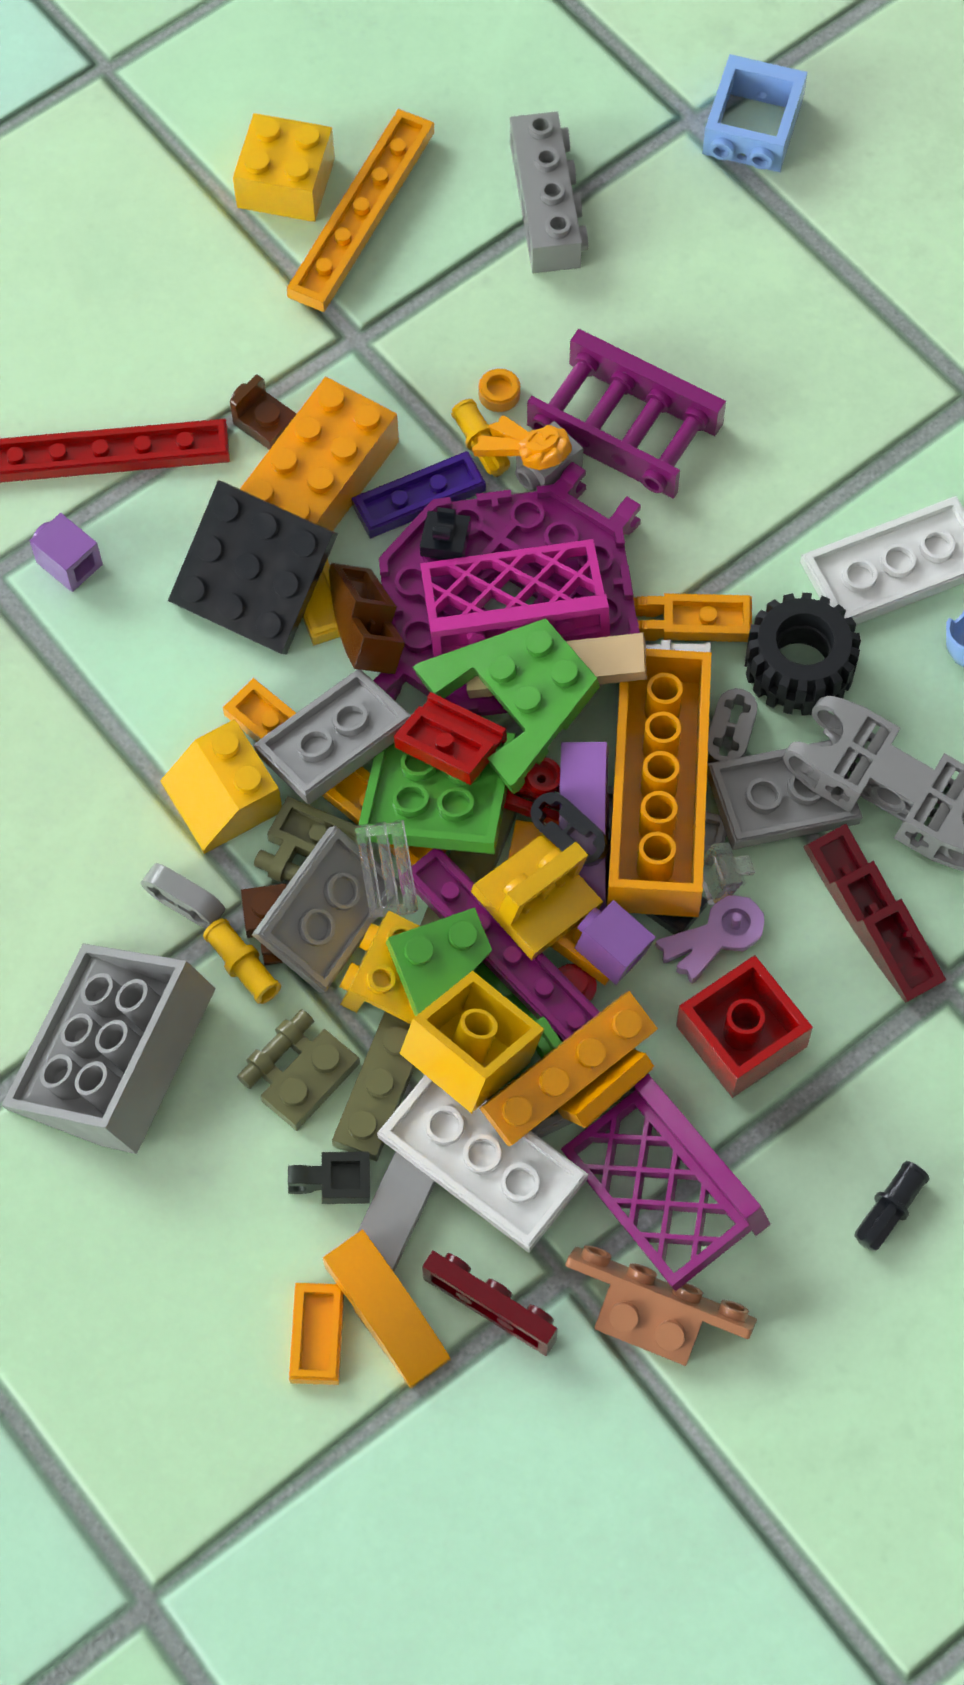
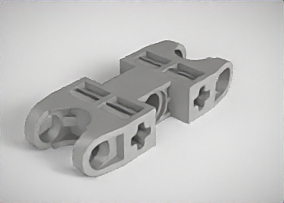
M835 696L821 697L812 709V716L818 725L825 729L823 733L829 737L832 745L824 746L813 743L811 746L803 742H792L783 757L789 771L813 792L849 813L860 797L866 799L903 821L894 839L932 861L964 871V764L944 753L936 768L933 769L892 745L900 727L861 705ZM877 725V726H879L880 728H879V730L877 731V733L874 734L872 731H873V729L875 728V726ZM867 741L871 742L868 748L865 749L864 746ZM857 757L860 758L858 763L855 762ZM957 771L959 772V774L954 780L951 777L953 773ZM848 772H852L849 779L846 780L845 777ZM947 786V787H949L950 789L948 790L947 794L945 795V794H943L942 792H943V790L945 789V787ZM841 787L843 790L840 795H837L836 792ZM936 803L940 804L938 809L934 808ZM927 817H930L931 821L928 826L924 825ZM917 834H922L920 840L916 841L915 837Z

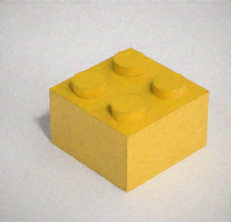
M253 113L233 174L237 208L315 222L335 160L332 127Z
M472 970L412 1019L400 1054L472 1113L530 1063L544 1028Z

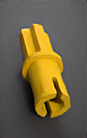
M473 399L460 401L452 408L453 413H451V416L465 435V445L470 451H472L473 446L479 443L478 436H492L487 422ZM507 456L478 457L487 473L494 477L501 476L503 472L510 468V461Z

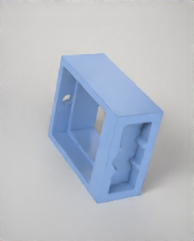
M729 54L705 127L702 154L719 160H729L751 165L758 169L780 172L803 102L807 72ZM730 95L786 107L777 136L721 124Z

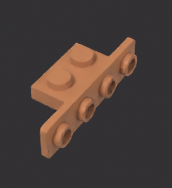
M590 1245L584 1246L583 1249L575 1247L568 1256L565 1264L566 1267L610 1284L594 1327L597 1331L684 1366L689 1361L703 1322L745 1339H750L757 1319L748 1315L749 1310L736 1302L722 1300L721 1303H717L702 1297L703 1292L688 1283L674 1291L669 1283L657 1279V1273L652 1269L634 1263L627 1267L612 1261L611 1254L598 1247Z

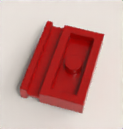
M432 692L427 696V702L423 707L419 706L394 735L395 748L469 785L474 782L489 763L487 758L496 752V748L500 743L504 744L507 741L506 728Z

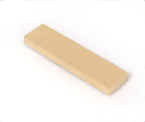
M643 633L566 641L597 677L599 685L647 679L646 640ZM478 676L467 682V693L470 699L494 696Z

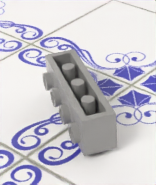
M558 111L510 117V148L532 273L581 268V251L588 250V236L586 226L578 225L577 218L582 217V203L580 193L572 192L571 185L576 184V171L574 160L566 159V152H570L568 128H561Z

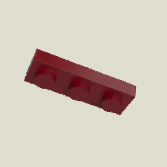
M432 1250L422 1266L423 1279L538 1352L545 1356L548 1355L557 1341L558 1328L552 1325L554 1319L547 1312L532 1304L526 1309L510 1299L513 1294L501 1283L493 1279H488L485 1283L470 1274L471 1267L459 1257L451 1253H447L443 1257Z

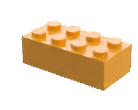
M325 376L240 489L334 531L351 508L352 497L362 493L399 443L397 413Z

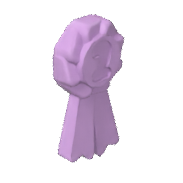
M729 895L711 907L707 925L658 939L655 945L657 949L663 952V963H668L689 953L678 963L676 972L687 974L689 981L694 983L721 949L743 952L761 939L763 932L764 914L752 899Z

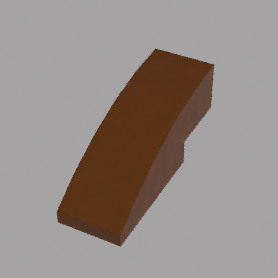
M331 563L329 578L335 619L345 652L353 668L395 674L405 645L404 640L392 624L397 608L372 569Z

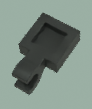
M322 1152V1166H288V1194H308L322 1190V1204H370V1152Z

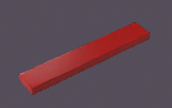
M226 418L0 438V483L230 462Z

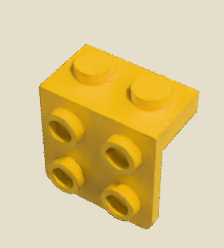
M389 910L379 926L371 923L359 945V948L366 951L360 965L351 962L339 987L346 990L340 1005L357 1013L363 1002L366 1001L411 1024L415 1015L386 941L389 937L420 926Z

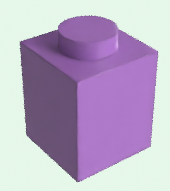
M61 512L52 521L43 523L35 531L33 538L29 540L36 563L71 592L76 590L103 565L97 542Z
M613 900L602 912L595 907L582 920L577 928L582 934L574 949L617 985L643 958L656 937Z

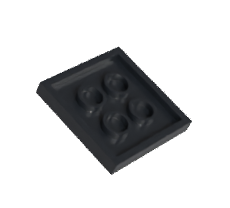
M218 480L168 601L280 654H287L338 533L231 484Z

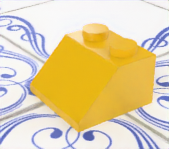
M235 719L195 739L160 780L163 788L204 854L278 815L282 807L277 784Z

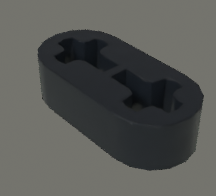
M552 792L542 794L534 801L530 813L533 824L561 851H564L576 842L570 836L576 829L587 838L593 833L596 836L593 845L597 850L592 855L587 853L588 857L583 866H594L604 860L609 847L607 836L574 804L562 795ZM561 803L563 807L559 813L569 824L564 829L552 821L545 825L543 822L547 815L543 811L544 807L548 804L556 807Z

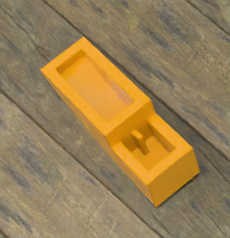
M363 1229L323 1257L326 1270L353 1305L354 1312L411 1389L451 1360V1357L409 1293Z

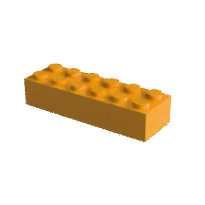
M646 649L647 679L619 682L607 906L614 900L628 913L699 917L703 893L712 652Z

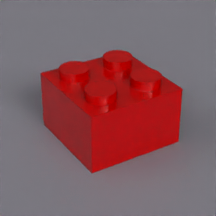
M756 955L679 1005L676 1022L677 1028L732 1098L807 1048L813 1029L812 1025Z

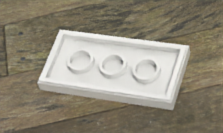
M957 496L802 554L800 563L819 598L821 596L829 598V605L832 607L840 604L846 609L844 618L852 617L856 625L964 584V508Z
M426 1075L377 1133L378 1138L528 1253H530L588 1179V1174L531 1131L512 1146H507L479 1107L470 1113Z

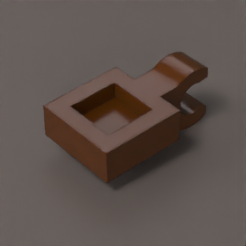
M286 883L241 889L247 938H253L252 933L286 888ZM260 943L264 966L283 963L282 960Z

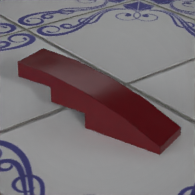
M847 824L803 846L846 920L905 1003L946 981L943 972L903 900H895L875 862H867Z

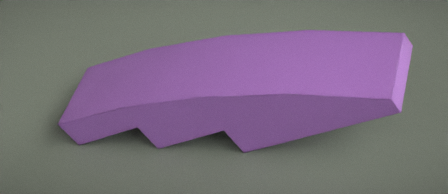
M561 742L560 795L568 799L596 824L608 839L607 742ZM559 814V826L564 829L569 823ZM575 829L570 835L586 853L592 855L597 850L593 845V841L596 838L594 833L587 838ZM610 844L604 860L594 866H583L579 873L602 899L603 903L599 909L601 912L607 907Z

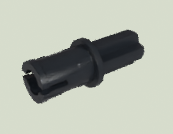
M910 1161L903 1162L901 1169L885 1191L876 1193L874 1197L875 1205L854 1234V1237L861 1246L871 1251L878 1250L898 1221L907 1219L909 1215L908 1207L922 1187L930 1180L929 1175L921 1167Z

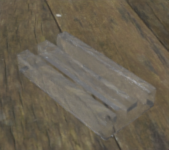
M404 820L394 821L393 823L380 822L375 825L368 826V824L357 826L355 831L370 918L385 917L388 910L397 915L415 914L418 911V903ZM388 834H392L403 904H399ZM370 836H377L388 906H382Z

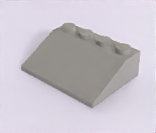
M83 943L2 1106L9 1111L94 1144L137 1154L216 988L185 960Z

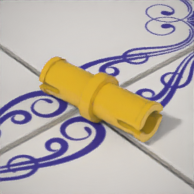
M220 918L206 928L203 938L210 943L224 960V968L231 977H238L254 997L257 1004H264L278 994L281 989L280 982L275 980L259 960L260 954L257 949L251 944L246 945L226 918Z

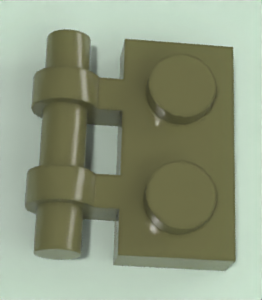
M287 796L267 833L268 841L279 845L280 848L276 855L260 850L254 860V866L268 872L269 878L280 883L284 880L291 881L301 867L292 863L296 854L308 857L327 829L332 826H337L363 850L368 842L359 841L357 825Z
M302 1009L290 1021L285 1019L275 1029L277 1035L261 1051L256 1049L246 1059L248 1065L237 1075L238 1080L248 1089H251L261 1077L266 1080L270 1086L261 1095L262 1102L296 1131L360 1064L359 1057L326 1029L312 1042L305 1037L303 1033L314 1023V1020ZM291 1047L299 1056L282 1072L275 1066V1063Z

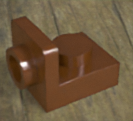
M258 374L247 384L239 385L230 400L233 424L269 450L297 414L266 392L265 381Z

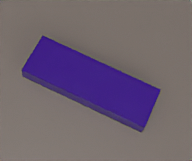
M465 451L352 497V506L371 539L412 522L433 499L450 497L451 502L461 501L476 496V494L486 492V482L469 452Z

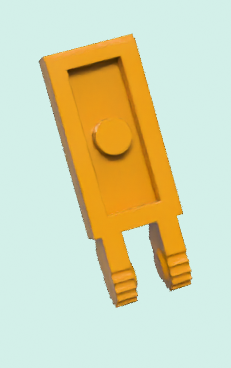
M664 593V596L633 597L636 617H656L663 614V620H638L639 632L644 634L646 641H656L663 638V640L748 642L752 624V596Z

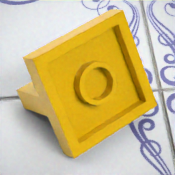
M544 834L538 836L477 881L471 890V893L530 960H533L578 926L595 907L599 910L603 903L602 899L579 875L588 857L584 849L575 842L564 851H561L559 847L555 848Z

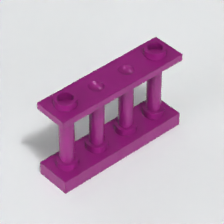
M578 328L570 340L569 365L573 366V369L549 403L534 396L529 398L527 401V426L537 430L555 421L583 447V454L641 482L651 492L663 493L674 499L678 493L680 469L674 466L698 431H704L716 436L724 422L726 401ZM593 376L610 384V386L584 422L564 412V410L586 378ZM624 394H630L647 404L624 438L620 440L600 429ZM666 412L684 422L658 459L637 447L660 413Z

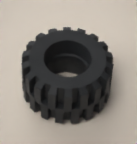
M802 592V597L796 599L793 593L783 596L782 603H779L776 599L769 602L766 612L760 610L755 616L754 624H751L745 655L748 683H754L753 692L758 698L763 695L767 696L766 704L774 709L779 704L784 707L783 713L791 715L793 709L801 710L802 715H811L813 707L821 697L835 696L843 699L845 690L849 691L852 685L860 654V633L855 632L856 623L852 617L844 618L846 609L840 604L835 607L830 606V599L821 596L820 600L811 599L812 593ZM790 644H806L817 649L825 659L811 665L797 664L787 659L780 652V649Z

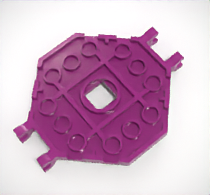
M574 462L569 464L554 484L536 486L537 491L511 494V490L479 493L476 494V499L451 502L450 497L433 499L379 557L382 586L397 607L392 624L404 640L405 645L396 673H380L373 681L393 700L397 699L405 682L426 696L430 693L413 668L419 662L434 658L420 563L443 559L420 556L419 547L428 511L437 512V508L442 507L455 509L457 515L471 516V530L465 557L594 539L604 594L607 596L609 606L610 636L640 633L633 600V589L627 563L624 535L631 534L641 524V519L636 516L641 510V505L627 496L608 519L579 501L577 498L586 490V484L581 482L586 475V470ZM587 555L568 558L563 564L578 572L588 561ZM538 563L524 564L520 571L534 578L544 567ZM494 569L481 570L476 577L491 584L501 573ZM554 572L544 584L560 591L569 580ZM451 575L431 577L432 583L445 590L457 580ZM513 579L509 580L522 590L526 587ZM467 585L457 596L472 603L482 592ZM578 586L569 597L573 599L594 596V593ZM537 592L532 595L536 598L532 604L550 601V599ZM448 604L437 615V618L460 615L462 611ZM467 683L444 698L479 716L508 713L494 696L470 699L467 693Z

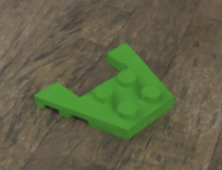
M546 618L419 662L413 666L416 675L427 689L442 698H446L468 681L478 676L523 730L522 734L487 758L492 769L513 794L518 792L525 784L524 777L535 763L540 764L549 753L548 747L562 729L565 731L568 729L600 688L597 677Z

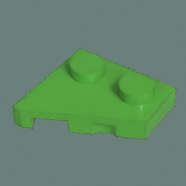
M475 907L394 935L386 941L415 1016L472 970L475 971L492 951Z

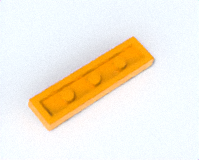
M628 991L494 1095L479 1109L506 1145L512 1146L657 1031L658 1028L632 993Z

